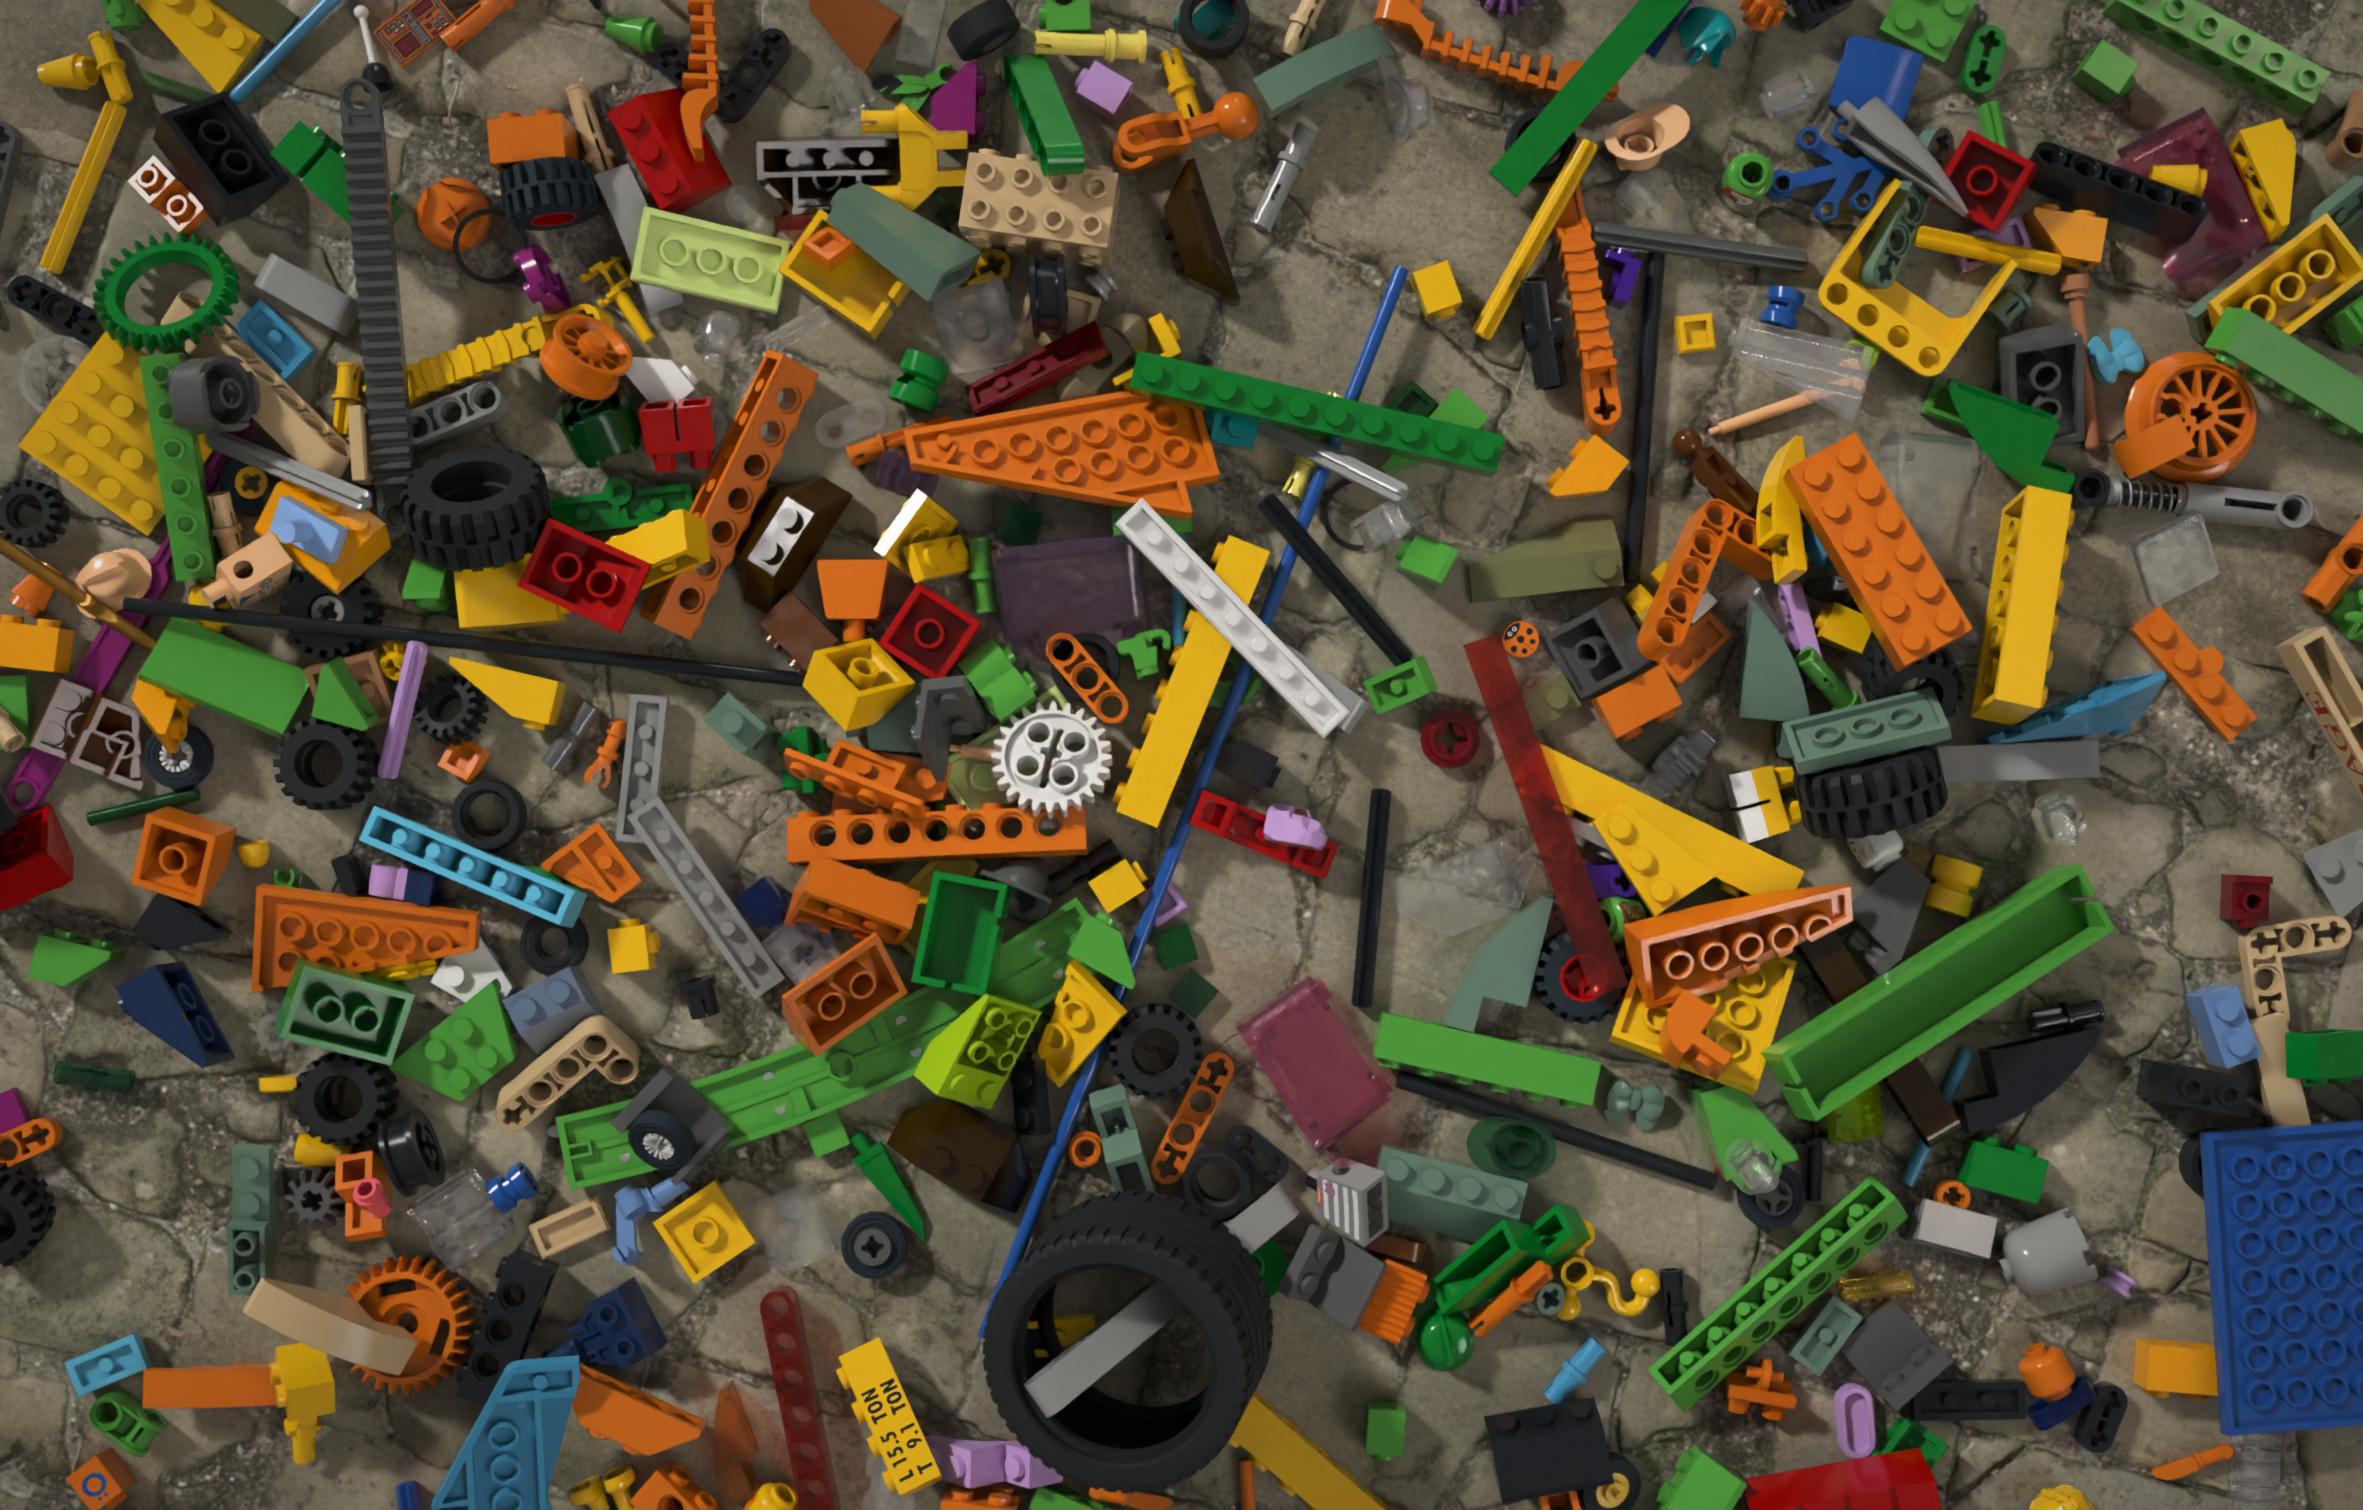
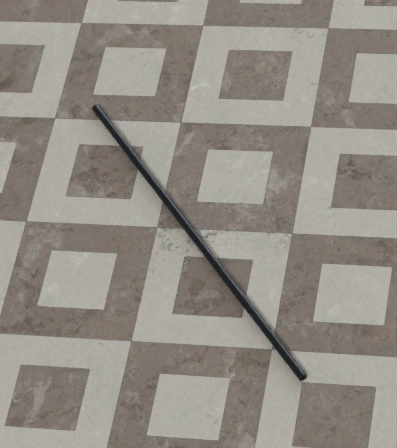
M125 597L123 601V611L129 613L408 643L411 640L424 642L427 646L803 687L806 676L805 674L802 677L795 671L220 607L212 609L210 606Z

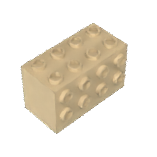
M979 149V153L969 152L958 223L960 233L965 242L980 251H991V249L995 248L1006 251V253L1014 256L1036 255L1046 260H1056L1058 254H1064V260L1076 261L1085 266H1110L1120 201L1118 173H1113L1112 168L1108 166L1090 165V169L1084 168L1083 173L1045 177L1041 172L1036 157L1032 155L1017 154L1016 158L1002 157L1001 152L993 149Z

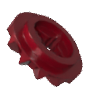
M1443 710L1434 714L1426 721L1421 732L1420 741L1424 755L1434 765L1453 769L1461 767L1472 760L1479 748L1480 735L1475 722L1468 715L1457 710ZM1448 723H1451L1453 735L1465 738V741L1453 744L1451 756L1448 755L1445 743L1434 741V738L1446 735Z

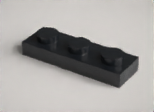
M2022 1379L1932 1380L1910 1399V1418L1914 1421L2026 1419L2025 1381Z

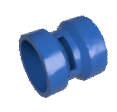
M1770 286L1766 297L1769 303L1767 309L1761 313L1760 325L1777 332L1794 333L1798 323L1796 318L1797 310L1803 307L1805 294L1785 286Z
M521 1162L509 1168L508 1174L504 1177L496 1176L486 1182L487 1191L492 1201L503 1213H507L517 1207L518 1200H528L539 1193L538 1184L534 1176Z

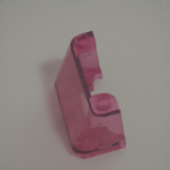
M2202 107L2117 150L2120 159L2114 161L2117 167L2147 178L2152 165L2199 164V168L2207 169V181L2201 199L2208 205L2209 212L2191 240L2185 244H2178L2160 238L2167 258L2161 260L2170 281L2177 278L2179 284L2184 283L2270 243L2206 108Z
M1308 975L1235 1024L1242 1038L1315 1151L1320 1153L1391 1101L1387 1094L1393 1090L1381 1072L1376 1075L1373 1074L1327 1003V1000L1332 995L1321 978L1314 982L1311 976Z

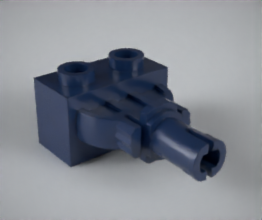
M632 1277L589 1301L586 1304L588 1309L582 1315L579 1323L570 1327L567 1331L569 1337L580 1331L583 1332L571 1340L543 1352L542 1358L579 1355V1361L595 1354V1356L589 1358L583 1364L588 1367L597 1363L602 1365L617 1364L621 1371L651 1356L668 1341L635 1277Z

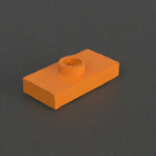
M1708 610L1694 624L1690 625L1683 642L1662 659L1653 662L1657 666L1662 664L1670 680L1676 687H1679L1733 636Z

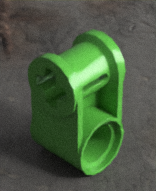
M124 1389L109 1391L91 1404L88 1413L90 1423L96 1429L115 1441L125 1452L140 1458L147 1454L149 1450L148 1445L156 1434L163 1432L168 1426L164 1416L152 1408H142V1402ZM106 1403H111L117 1408V1417L108 1413Z

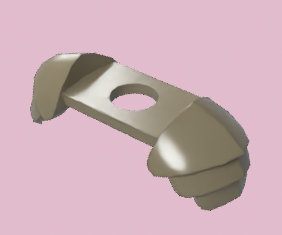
M1118 313L1106 318L1102 322L1105 326L1102 335L1108 351L1112 355L1111 364L1105 369H1098L1090 364L1054 382V391L1058 401L1065 402L1098 396L1097 389L1132 354L1137 357L1138 350L1145 352L1150 344V334L1144 318L1133 313Z

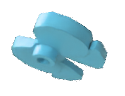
M2111 329L2110 341L2113 349L2112 352L2108 351L2106 345L2098 336L2093 337L2087 344L2086 355L2091 356L2092 372L2102 384L2109 385L2114 383L2120 371L2134 374L2140 372L2145 365L2140 346L2136 340L2131 339L2132 334L2124 329Z

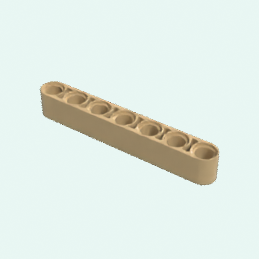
M179 292L160 324H171L190 316L204 304V301L189 292ZM226 323L223 327L211 325L210 329L214 335L209 337L203 333L198 334L200 344L197 345L189 339L186 340L185 351L193 359L231 355L242 360L244 363L240 364L247 372H253L260 389V407L257 414H253L251 417L295 461L340 479L351 463L350 445Z

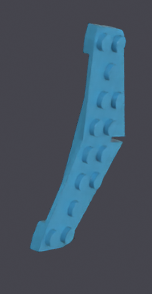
M579 1355L516 1360L506 1366L433 1498L432 1510H553L547 1495L572 1402L580 1381Z

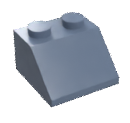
M575 965L569 966L502 1000L519 1035L538 1057L584 1018L595 1014L605 1016L580 965L577 967ZM593 1035L588 1038L593 1040L594 1038L598 1037V1035Z

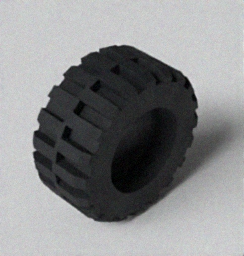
M481 447V449L477 450L466 448L461 449V452L452 454L448 452L442 454L436 460L430 459L423 463L421 469L416 468L411 472L409 478L405 480L399 496L409 544L412 550L421 559L431 563L434 567L440 569L449 567L452 571L462 572L464 569L478 572L483 571V568L489 567L497 569L505 567V563L511 561L516 563L524 559L525 554L533 553L548 518L553 519L545 473L542 471V468L526 454L521 452L515 454L511 449L501 448L500 450H495L492 447Z
M1935 745L1915 747L1903 750L1895 755H1882L1863 760L1857 764L1836 766L1815 774L1799 775L1796 769L1793 776L1804 827L1813 836H1819L1821 839L1827 840L1830 838L1845 840L1846 838L1859 839L1871 835L1878 836L1886 834V832L1905 829L1913 824L1917 825L1924 822L1926 818L1934 817L1938 814V811H1942L1948 798L1939 753Z

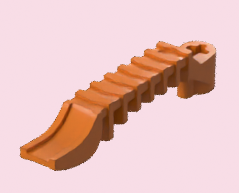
M688 0V13L691 15L689 27L692 34L690 37V49L693 54L688 55V70L691 73L682 74V89L687 93L681 100L680 110L689 149L696 162H705L703 129L708 118L719 109L718 94H721L717 11L715 0Z
M1379 0L1374 22L1383 28L1409 34L1421 52L1419 58L1426 59L1429 57L1438 60L1439 65L1450 64L1456 66L1457 71L1464 72L1467 70L1476 73L1478 78L1488 77L1494 79L1495 84L1502 85L1505 83L1514 86L1516 91L1525 90L1531 92L1534 97L1540 98L1545 96L1553 99L1585 63L1575 60L1564 64L1553 82L1548 80L1553 56L1546 54L1541 56L1536 76L1529 73L1532 56L1522 55L1518 69L1510 67L1512 53L1501 52L1499 62L1491 60L1492 46L1483 45L1478 56L1472 54L1473 39L1464 38L1460 49L1452 47L1455 38L1454 32L1445 31L1442 38L1434 36L1436 31L1435 22L1428 21L1421 13L1424 0ZM1617 83L1603 100L1613 103L1615 96L1618 95L1620 85Z
M1579 182L1553 228L1552 236L1556 245L1561 244L1558 264L1565 266L1562 279L1563 282H1568L1566 298L1571 300L1572 303L1569 313L1570 319L1575 320L1573 337L1579 341L1576 354L1577 359H1582L1583 363L1580 379L1584 425L1590 434L1605 437L1615 430L1622 413V406L1617 385V361L1614 359L1612 352L1614 344L1613 339H1610L1608 329L1610 323L1609 319H1606V302L1602 298L1601 292L1603 285L1602 280H1599L1597 271L1599 264L1598 260H1595L1594 254L1595 242L1591 238L1592 229L1585 213ZM1552 183L1546 184V196L1553 185ZM1599 406L1603 415L1606 417L1609 416L1608 420H1603V416L1601 414H1597Z

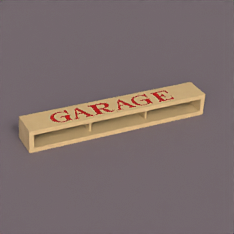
M2320 626L2305 629L2275 646L2363 802V691L2327 627Z

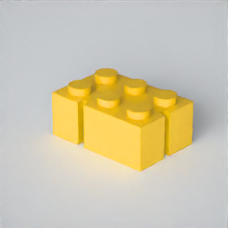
M819 209L778 268V271L788 282L873 340H876L894 314L890 305L893 304L898 307L911 288L856 244V253L831 271L803 255L802 243L826 225L832 226L826 221L829 214Z

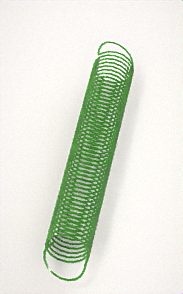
M151 75V77H154V79L156 76L159 77L157 81H160L161 79L162 83H165V81L166 83H169L171 81L173 85L175 84V86L177 83L180 84V88L181 86L182 88L183 86L184 88L186 87L187 90H190L192 88L194 93L195 91L197 93V91L199 90L201 91V95L202 93L203 95L204 93L205 95L207 94L208 97L215 95L213 93L210 94L207 91L197 89L195 87L188 86L186 84L176 82L174 80L167 79L159 75ZM143 79V84H142L143 86H146V79H145V84H144V79ZM150 81V86H149V82H148V84H147V86H146V87L153 88V89L158 90V91H162V90L160 89V83H159V89H158V84H157V88H156V84H155V87H153V81H152V87H151V81ZM164 86V91H162V92H165V93H167V94H171V95H174V96L177 95V91H176V94H174V88H173V93H172V88H171V93H170V89H169V92H168V91H167V86H166V91H165V86ZM180 90V96H179V91H178L177 97H179V98H183V97H184L183 90H182L183 96H181V90ZM185 93V98H183V99H186V100L192 101V102H196V101H195V95H194V100H193V96H192V100H191V96H190V99H189V98H188V93H187V98H186V93Z

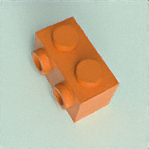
M1662 664L1590 700L1610 739L1621 736L1623 742L1643 733L1641 725L1653 719L1656 725L1674 717L1676 715L1674 708L1683 704Z

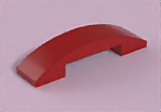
M1202 789L1188 824L1326 879L1339 847L1338 844L1327 840L1322 850H1314L1266 840L1263 833L1266 815Z

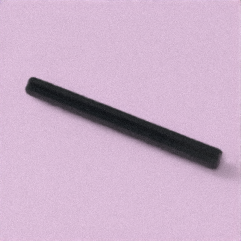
M1275 494L1265 496L1257 505L1258 509L1396 667L1410 661L1413 657L1412 652Z
M1381 788L1372 789L1370 797L1352 992V1005L1360 1008L1371 1007L1373 998L1391 791Z

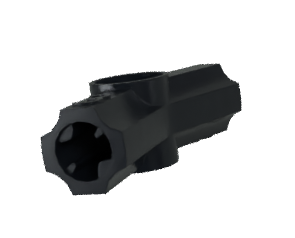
M1552 275L1527 277L1520 280L1524 310L1521 332L1525 351L1529 352L1535 390L1545 391L1567 386L1568 379L1562 346H1564V329L1561 316L1557 314L1554 277Z

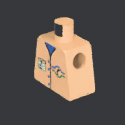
M270 531L222 560L217 565L215 582L202 588L201 594L212 609L229 601L234 609L242 610L286 588L289 583L293 561Z

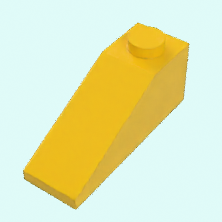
M2282 118L2239 130L2228 148L2270 243L2277 242L2290 222L2296 141L2293 133L2287 130Z
M450 656L448 664L512 717L523 719V727L544 731L546 724L557 726L567 683Z

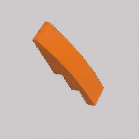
M233 1363L230 1366L191 1365L188 1368L149 1367L143 1370L142 1408H227L277 1405L275 1386L271 1385L268 1363Z

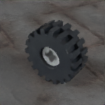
M303 571L304 577L302 579L295 577L290 582L294 586L292 591L285 590L282 598L288 599L286 606L280 605L279 613L325 619L326 614L321 612L324 609L323 607H331L334 603L336 604L334 611L338 613L336 619L329 618L328 620L382 625L383 622L377 619L378 613H383V606L376 602V599L380 596L377 590L369 587L372 583L360 576L336 595L307 571ZM289 630L290 634L287 635L290 642L298 644L297 648L302 652L330 660L339 656L352 655L355 652H363L368 649L365 645L368 641H375L373 639Z

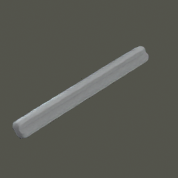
M1261 424L1257 426V434L1394 504L1404 503L1407 499L1409 492L1407 484L1309 435Z

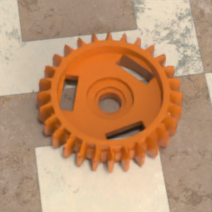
M408 1255L399 1257L397 1264L393 1257H389L383 1261V1267L380 1263L371 1265L369 1268L370 1273L363 1271L357 1275L359 1283L353 1282L348 1285L347 1290L352 1295L345 1296L354 1298L374 1321L400 1327L399 1318L403 1313L413 1314L418 1321L416 1331L410 1333L418 1344L401 1374L398 1376L354 1364L350 1373L360 1369L365 1372L361 1383H365L373 1377L376 1379L374 1390H379L388 1383L389 1395L394 1394L400 1385L403 1395L410 1394L414 1390V1386L418 1393H421L428 1388V1383L432 1387L438 1386L442 1381L441 1376L444 1379H448L454 1374L452 1367L458 1368L463 1364L464 1360L459 1354L464 1355L471 1350L469 1345L463 1341L471 1340L474 1333L467 1330L466 1327L475 1323L477 1318L466 1317V1311L474 1307V1303L463 1304L462 1298L469 1292V1289L456 1290L455 1286L459 1283L461 1277H456L449 1281L446 1276L450 1267L436 1272L437 1260H432L423 1267V1256L415 1257L411 1265ZM403 1279L415 1281L416 1289L382 1296L380 1284ZM442 1319L449 1321L450 1332L442 1355L432 1353V1349Z

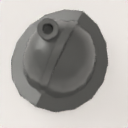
M1041 857L1012 858L1003 861L992 872L980 869L979 875L982 877V880L1007 884L1013 888L1007 916L1014 920L1030 923L1040 921L1049 912L1052 899L1043 895L1048 882V869Z

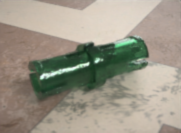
M60 1060L54 1068L53 1081L58 1085L85 1087L88 1092L96 1093L99 1090H108L131 1094L136 1084V1073L134 1070L106 1068L102 1063L93 1062L91 1065H84Z

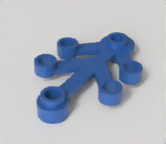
M1845 118L1838 120L1831 129L1832 138L1838 143L1847 142L1864 153L1846 136L1839 134L1838 126L1844 125L1847 127L1849 122ZM1806 127L1796 137L1797 148L1803 152L1815 154L1830 163V165L1794 174L1786 170L1774 171L1773 184L1765 195L1771 201L1783 202L1793 194L1795 189L1836 179L1826 197L1814 208L1815 218L1822 223H1827L1837 216L1839 212L1838 204L1856 174L1871 170L1862 189L1856 191L1849 201L1853 212L1863 214L1874 205V194L1883 179L1894 176L1898 172L1870 158L1867 154L1853 159L1821 140L1820 133L1815 128ZM1804 134L1811 135L1814 139L1813 145H1806L1802 140V136ZM1776 179H1784L1787 182V189H1779L1776 186ZM1857 196H1864L1867 199V207H1860L1857 204ZM1822 205H1828L1831 207V216H1825L1822 214Z

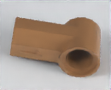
M2356 90L2351 94L2336 135L2326 147V160L2336 169H2348L2363 158V91ZM2345 142L2352 146L2354 153L2348 151Z

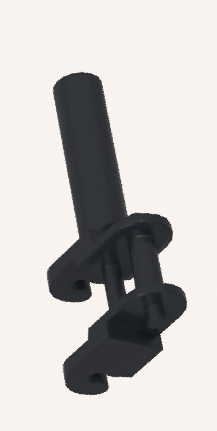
M1834 1111L1823 1117L1827 1118L1826 1135H1818V1120L1817 1122L1813 1121V1135H1810L1809 1138H1791V1144L1801 1143L1808 1145L1806 1196L1808 1201H1821L1822 1140L1827 1141L1829 1145H1833V1141L1840 1140V1137L1834 1136L1835 1118H1839L1840 1114L1834 1113Z

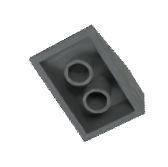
M2069 323L1995 335L1996 374L2000 396L2054 414L2060 426L2050 446L2085 441L2083 335Z

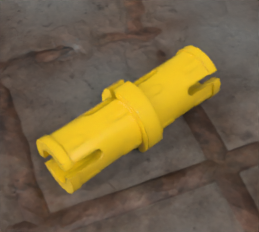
M1181 48L1171 49L1175 64H1172L1168 50L1162 52L1159 55V59L1162 62L1170 84L1167 90L1169 96H1174L1177 108L1181 110L1183 118H1191L1189 109L1192 111L1193 117L1203 114L1194 91L1196 83L1194 78L1188 74Z

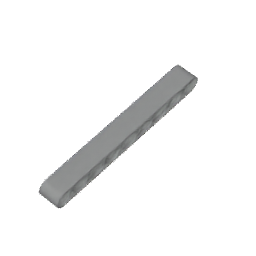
M1277 1181L1248 1201L1240 1212L1227 1218L1222 1223L1229 1228V1232L1232 1235L1235 1234L1241 1240L1242 1247H1246L1251 1254L1300 1213V1210L1281 1183ZM1151 1280L1024 1384V1387L1047 1418L1051 1417L1078 1397L1185 1309L1186 1306L1170 1290L1160 1283Z

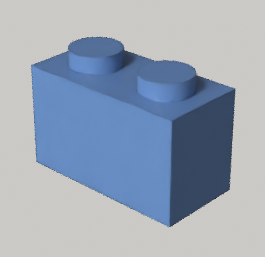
M2217 983L2185 994L2209 1065L2227 1069L2262 1057L2237 985Z

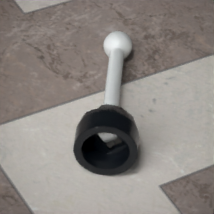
M358 5L354 8V15L360 21L369 64L362 70L361 78L376 85L380 93L387 92L394 86L392 76L386 66L376 62L367 23L369 11L364 5ZM363 87L365 92L370 93L367 88Z

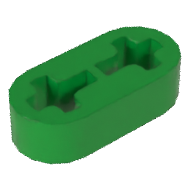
M1995 25L1981 27L1969 40L1959 76V85L1964 94L1970 97L1978 98L1985 95L1994 87L1997 81L2006 47V36ZM1988 36L1990 37V44L1995 45V47H1992L1987 52L1986 57L1982 55L1985 46L1979 41ZM1979 66H1982L1981 79L1986 80V82L1977 87L1975 86V79L1970 76L1979 69Z

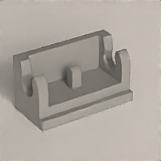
M1922 1199L1921 1205L1915 1204L1906 1241L1975 1260L1990 1259L1998 1218L1929 1199Z

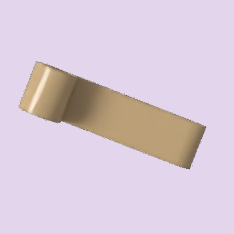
M595 1014L584 1018L500 1090L495 1115L497 1123L501 1128L509 1131L524 1128L594 1068L614 1084L625 1085L631 1083L638 1076L639 1048L637 1044L603 1015ZM598 1035L603 1037V1039L595 1041L588 1037ZM573 1059L576 1062L568 1064L562 1062L561 1060ZM617 1059H627L629 1062L620 1064L615 1061ZM545 1082L548 1085L541 1087L535 1085L534 1083Z

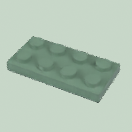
M1932 687L1782 723L1784 735L1799 775L1815 774L1828 768L1845 764H1857L1866 759L1882 755H1895L1903 750L1920 746H1932L1940 741L1952 739L1950 725Z

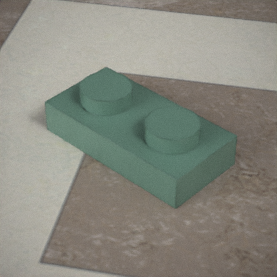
M1829 1293L1786 1352L1820 1377L1863 1317L1832 1293Z

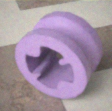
M2107 1265V1276L2100 1277L2099 1282L2129 1299L2131 1296L2129 1293L2130 1288L2136 1287L2138 1282Z

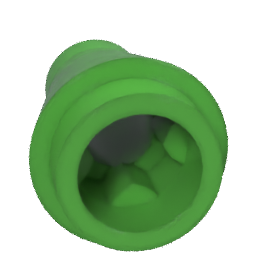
M611 15L606 21L605 34L608 38L615 39L643 54H648L649 52L655 53L656 49L662 44L663 26L652 17H617Z

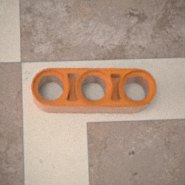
M1057 633L1052 636L1047 642L1046 654L1057 670L1100 720L1110 725L1119 724L1124 721L1129 712V704L1111 679L1072 635ZM1060 641H1068L1074 646L1072 657L1066 661L1057 660L1053 654L1054 646ZM1084 669H1092L1098 674V682L1091 689H1083L1078 685V675ZM1109 697L1118 698L1123 705L1122 712L1115 718L1106 717L1102 713V703Z

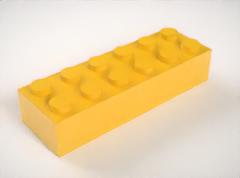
M2028 485L2002 508L1970 717L2015 726L2042 708L2046 702L2048 687L2044 686L2045 674L2049 671L2053 661V651L2049 650L2051 637L2055 634L2059 622V616L2055 614L2056 601L2060 599L2064 589V580L2060 579L2061 568L2066 563L2069 555V544H2066L2065 541L2067 531L2071 528L2075 516V511L2071 508L2072 495Z

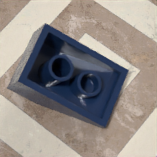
M184 961L154 965L116 986L120 995L118 997L119 1004L127 1015L131 1016L139 1025L200 1067L205 1068L229 1062L236 1058Z

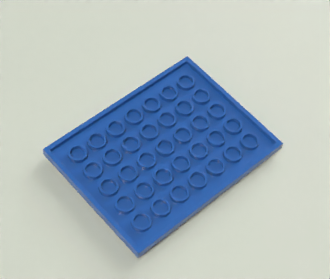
M2363 1120L2199 1132L2221 1433L2227 1436L2363 1426Z

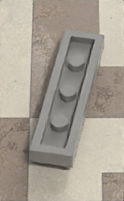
M630 694L615 841L644 843L626 816L656 796L660 797L670 705L669 697Z

